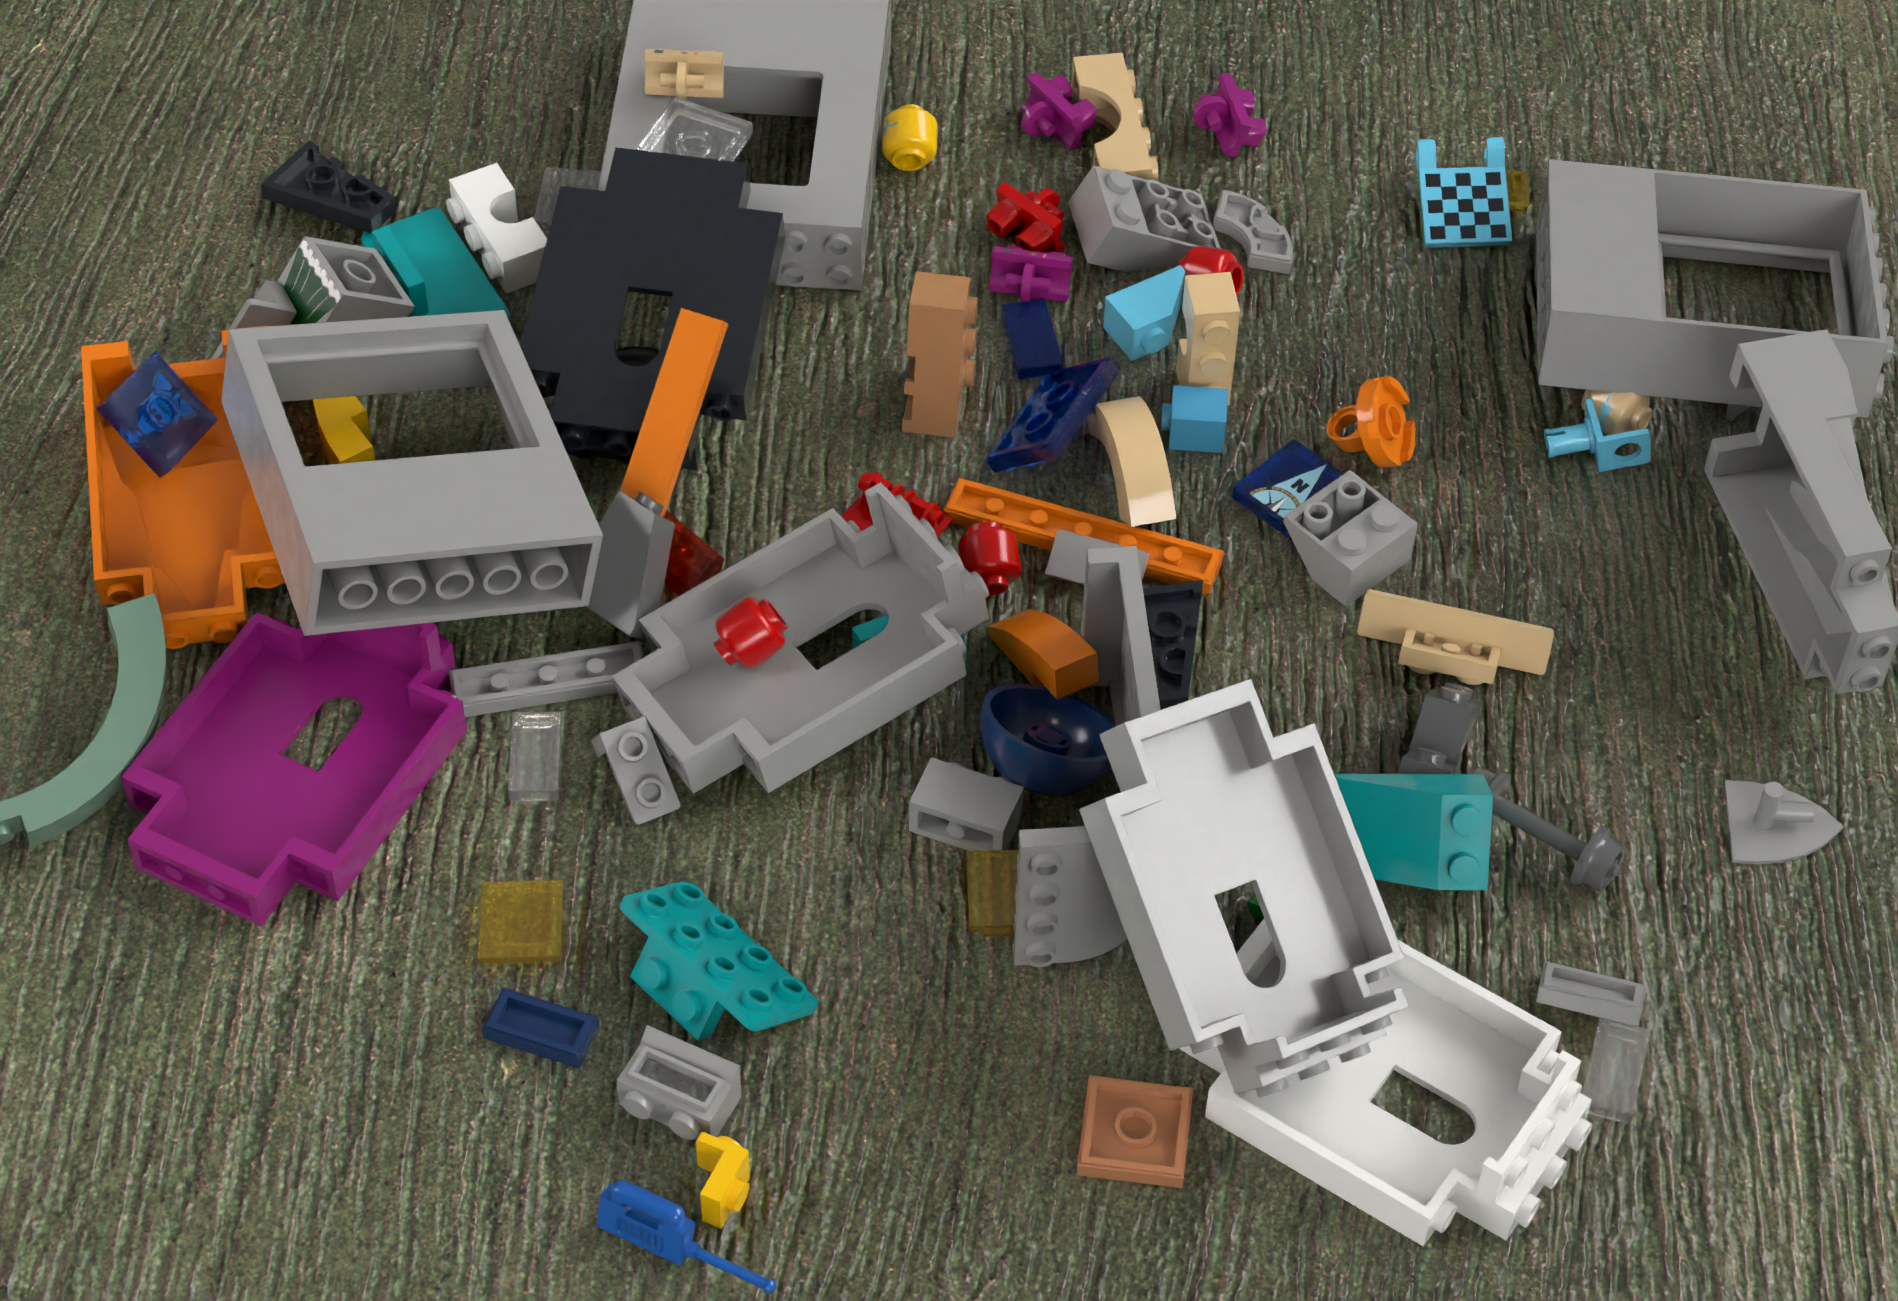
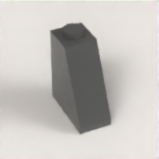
M619 490L599 522L603 538L589 606L586 607L627 635L646 643L639 619L660 608L675 524L660 514L664 506L653 498L640 492L635 499Z

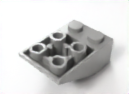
M1093 166L1068 201L1087 263L1128 272L1177 265L1178 261L1184 258L1186 253L1195 246L1220 248L1202 194H1198L1190 189L1183 190L1162 184L1156 180H1146L1131 176L1120 170H1109Z

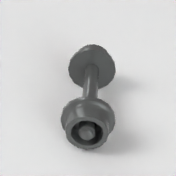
M1482 767L1473 773L1483 774L1492 791V818L1496 815L1577 861L1571 874V885L1579 887L1581 884H1584L1601 892L1613 877L1621 874L1620 864L1626 847L1610 837L1609 828L1601 826L1588 843H1585L1506 799L1505 796L1511 781L1509 773L1503 771L1500 774H1495Z

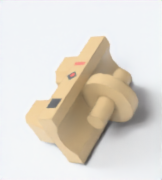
M645 49V95L676 96L677 100H687V97L723 98L724 52Z

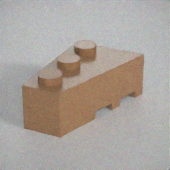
M917 271L915 273L909 303L906 356H909V378H905L904 394H908L902 419V432L956 438L965 387H973L976 370V360H968V356H974L977 340V329L969 328V324L975 325L978 309V297L970 296L971 277Z

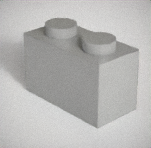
M931 757L909 801V831L1002 861L1023 815L1024 787L1013 784L1008 779L1002 777H991L967 769L959 763L945 762Z

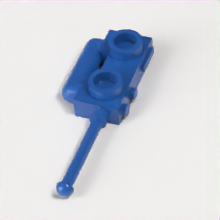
M625 1180L617 1181L614 1184L610 1183L600 1195L597 1227L681 1266L687 1258L693 1260L697 1258L763 1289L765 1294H771L776 1290L777 1285L773 1278L768 1280L702 1249L700 1244L693 1242L695 1222L685 1215L684 1209L681 1206Z

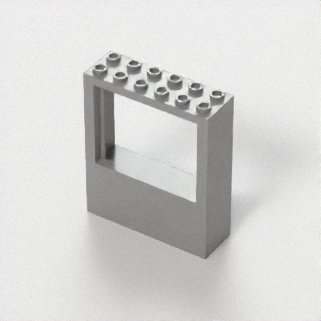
M1549 159L1536 229L1538 385L1616 393L1633 392L1636 395L1763 407V402L1755 387L1736 390L1729 377L1738 344L1807 333V331L1666 318L1663 257L1806 270L1831 274L1838 335L1830 334L1848 368L1858 412L1857 417L1869 418L1873 400L1880 401L1882 397L1884 374L1881 373L1883 363L1889 364L1891 362L1894 338L1887 335L1890 311L1889 309H1883L1886 299V284L1880 283L1883 261L1882 258L1876 257L1879 246V233L1873 232L1876 211L1875 208H1869L1867 190Z
M504 310L229 329L221 402L304 636L589 606L603 534ZM488 386L514 449L305 467L281 402Z

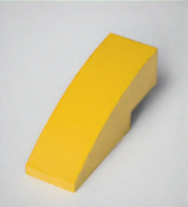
M357 397L313 399L318 432L328 463L341 464L375 461L373 445L370 443L372 440L367 410Z

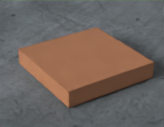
M1089 1075L1076 1175L1182 1188L1193 1088Z

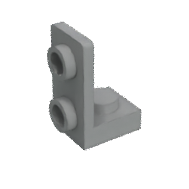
M645 716L599 733L591 740L597 757L607 756L635 825L643 824L680 808L679 799Z

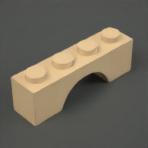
M1123 53L1073 57L1071 87L1073 89L1074 103L1082 99L1090 101L1096 108L1095 121L1103 124L1113 132L1107 139L1094 144L1093 166L1109 170H1120L1131 176L1158 181L1157 159L1155 156L1149 157L1151 149L1149 128L1141 126L1143 122L1141 98H1134L1136 90L1133 69L1127 70Z

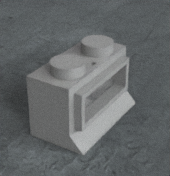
M647 1025L639 1047L617 1079L619 1105L623 1106L628 1113L637 1118H651L669 1126L675 1134L687 1140L697 1139L701 1132L717 1137L742 1097L740 1065Z

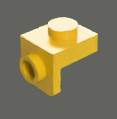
M701 1132L696 1140L697 1164L700 1168L712 1172L700 1193L702 1221L722 1229L731 1211L738 1213L749 1192L748 1180L750 1179L749 1150L744 1149L737 1141L730 1137H715Z

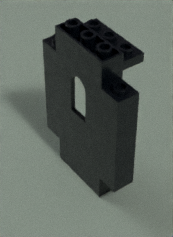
M616 147L605 191L560 186L520 347L542 397L555 396L550 415L567 453L582 459L592 457L615 459L620 463L629 465L681 308L728 323V327L680 470L683 468L698 470L701 457L698 426L701 415L710 416L720 421H729L731 419L747 420L785 243L783 213L747 209L751 191L748 163ZM637 292L672 297L657 357L650 363L642 366H630L621 362L615 354V348L628 293Z

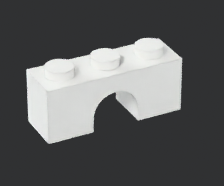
M495 163L449 179L451 198L446 200L449 215L455 224H462L470 249L473 252L478 250L482 255L483 266L488 277L491 280L496 278L505 293L536 283L547 238L533 217L517 222L515 189L499 165Z

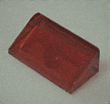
M666 510L664 517L673 522L675 526L664 585L679 597L719 574L725 559Z

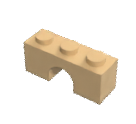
M1231 272L1185 276L1182 303L1187 339H1179L1176 372L1179 385L1228 389L1227 406H1230L1240 319V308Z

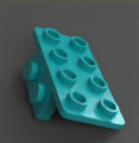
M432 208L372 231V234L366 232L362 235V246L374 248L378 251L415 306L408 317L504 310L510 322L509 310L442 210Z
M681 881L623 897L619 909L648 936L630 977L697 1041L712 1036L724 1009L728 1010L742 1025L751 1031H760L814 1014L819 1002L807 991L804 983L792 977L772 958L768 950L757 945L738 927L737 922L730 916L722 913L705 897L704 892L696 885Z

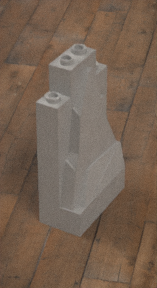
M1827 329L1740 343L1737 346L1729 377L1736 390L1755 387L1763 402V407L1755 432L1712 439L1704 471L1805 680L1823 676L1828 677L1836 694L1854 691L1867 692L1876 687H1882L1898 644V612L1893 603L1885 570L1892 547L1867 499L1852 429L1858 412L1848 368Z

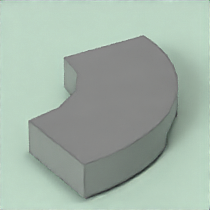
M1221 190L1214 216V230L1231 236L1242 245L1247 254L1248 267L1291 275L1293 247L1285 226H1280L1268 214V209L1255 200L1232 191Z

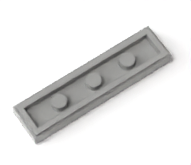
M640 641L450 670L451 690L453 695L463 701L465 717L615 694L617 690L612 675L642 659L643 653Z

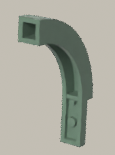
M155 593L107 608L108 627L118 657V677L112 704L104 723L88 747L65 770L33 790L0 801V845L11 841L15 837V833L23 831L29 848L50 841L81 824L101 809L123 786L121 776L153 738L162 711L166 687V641L162 615Z

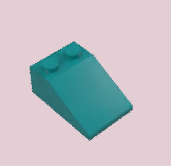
M1334 774L1374 879L1434 890H1488L1493 794L1483 774Z

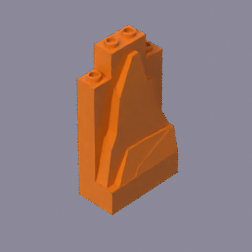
M229 330L221 331L225 358L137 368L134 366L128 341L81 346L94 582L102 605H118L155 593L162 615L166 648L178 649L187 644L210 641L227 643L233 641L249 621L246 588L259 587L269 589L280 584H286L221 402ZM147 367L152 370L149 375L143 371ZM156 371L194 412L196 417L190 421L181 422L180 433L176 421L129 442L150 392L139 388H150L151 377Z

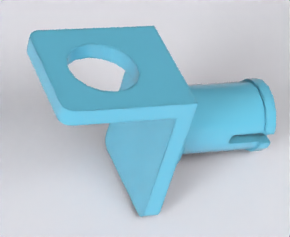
M1592 398L1585 399L1586 418H1584V423L1544 429L1545 446L1549 458L1589 450L1590 454H1594L1599 472L1646 464L1651 461L1649 430L1640 429L1603 436ZM1627 443L1639 445V449L1631 455L1619 456L1615 454L1616 449L1621 445Z

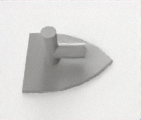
M1725 780L1724 782L1732 863L1774 864L1802 858L1827 845L1844 827L1825 809L1800 794L1784 789L1778 782L1772 781L1766 784Z

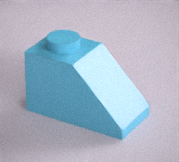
M1181 265L1105 297L1103 328L1131 361L1148 354H1154L1162 348L1169 346L1183 299L1185 270Z

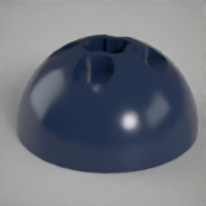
M1028 684L999 686L990 690L985 695L980 715L982 742L995 768L1003 777L1014 784L1022 786L1031 793L1038 795L1064 796L1087 789L1103 778L1112 768L1099 734L1117 725L1106 714L1091 704L1070 694L1057 700L1046 687Z

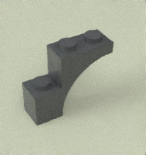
M1446 682L1445 686L1435 687L1425 695L1409 751L1402 757L1398 774H1455L1463 749L1478 718L1483 702L1472 698L1474 690Z

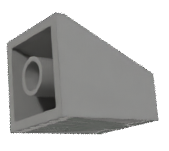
M304 236L277 281L282 284L297 311L290 325L407 317L415 307L378 251L374 248Z

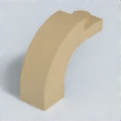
M1138 396L1095 404L1096 414L1086 415L1089 434L1103 443L1108 453L1115 480L1120 519L1131 527L1176 519L1173 490L1164 447L1153 415L1145 401Z

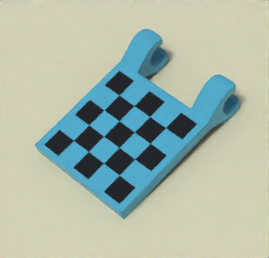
M1500 137L1487 138V148L1484 150L1485 167L1436 168L1435 141L1433 139L1419 140L1415 160L1419 177L1425 248L1511 246L1512 232L1505 171L1504 139Z

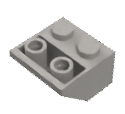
M1351 470L1286 514L1283 521L1312 580L1345 607L1411 560L1418 525L1417 522Z

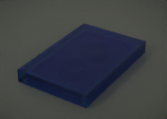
M1107 357L1048 372L988 455L986 462L993 472L997 473L1058 459L1120 372L1121 368L1115 359Z

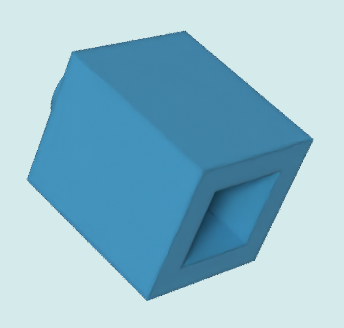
M1173 385L1172 403L1162 404L1161 430L1169 431L1168 449L1223 453L1227 422L1228 389Z

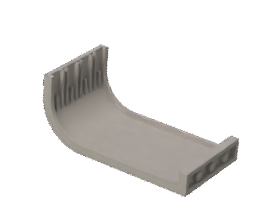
M1137 547L1087 549L1080 636L1097 652L1099 682L1088 687L1109 686L1113 722L1118 726L1161 710ZM1085 825L1019 830L1018 879L1015 894L1016 914H1014V943L1012 944L1014 966L1031 965L1034 967H1045L1052 963H1067L1090 959L1114 949L1127 940Z

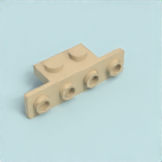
M1372 589L1367 590L1365 593L1357 631L1360 636L1401 644L1398 664L1407 665L1414 672L1420 674H1434L1436 672L1456 676L1459 681L1471 685H1479L1483 682L1493 684L1497 666L1538 675L1545 674L1554 637V630L1551 628Z

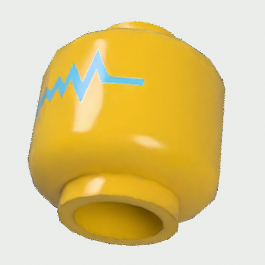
M906 104L891 111L883 122L882 152L884 157L900 170L916 171L923 168L935 158L937 151L938 124L935 117L914 104Z

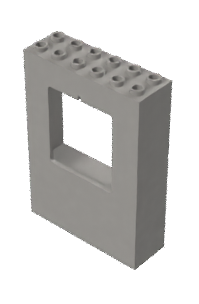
M633 0L598 190L605 191L616 147L664 153L671 109L816 117L818 119L808 185L789 186L750 183L751 191L747 209L783 213L785 243L776 285L862 291L891 46V0ZM645 49L724 52L723 98L687 97V100H677L676 96L645 95Z

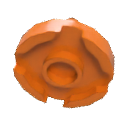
M1392 376L1367 379L1360 387L1357 404L1341 408L1331 416L1326 427L1327 434L1338 448L1344 452L1365 450L1372 462L1380 468L1399 466L1402 462H1407L1412 458L1415 448V421H1406L1402 406L1410 404L1408 395L1400 382ZM1352 422L1358 423L1357 429L1351 435L1341 437L1342 431L1347 425Z

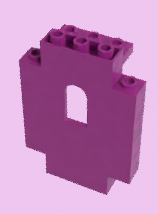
M256 612L121 776L129 807L147 814L127 839L135 868L261 927L295 882L339 901L467 731L463 701L459 700L452 693L443 690L450 681L449 671L456 670L452 642L440 635L437 625L431 622L304 636L301 626L295 629L282 619H272ZM345 697L357 701L362 706L363 714L360 720L320 771H316L282 755L325 702L334 698Z

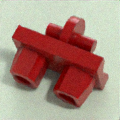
M1003 182L996 189L997 204L986 215L989 231L999 238H1004L1014 228H1017L1021 233L1016 236V245L1027 251L1043 253L1049 250L1060 253L1065 248V243L1060 240L1064 212L1057 208L1060 200L1057 192L1046 188L1038 194L1030 190L1024 195L1006 182Z

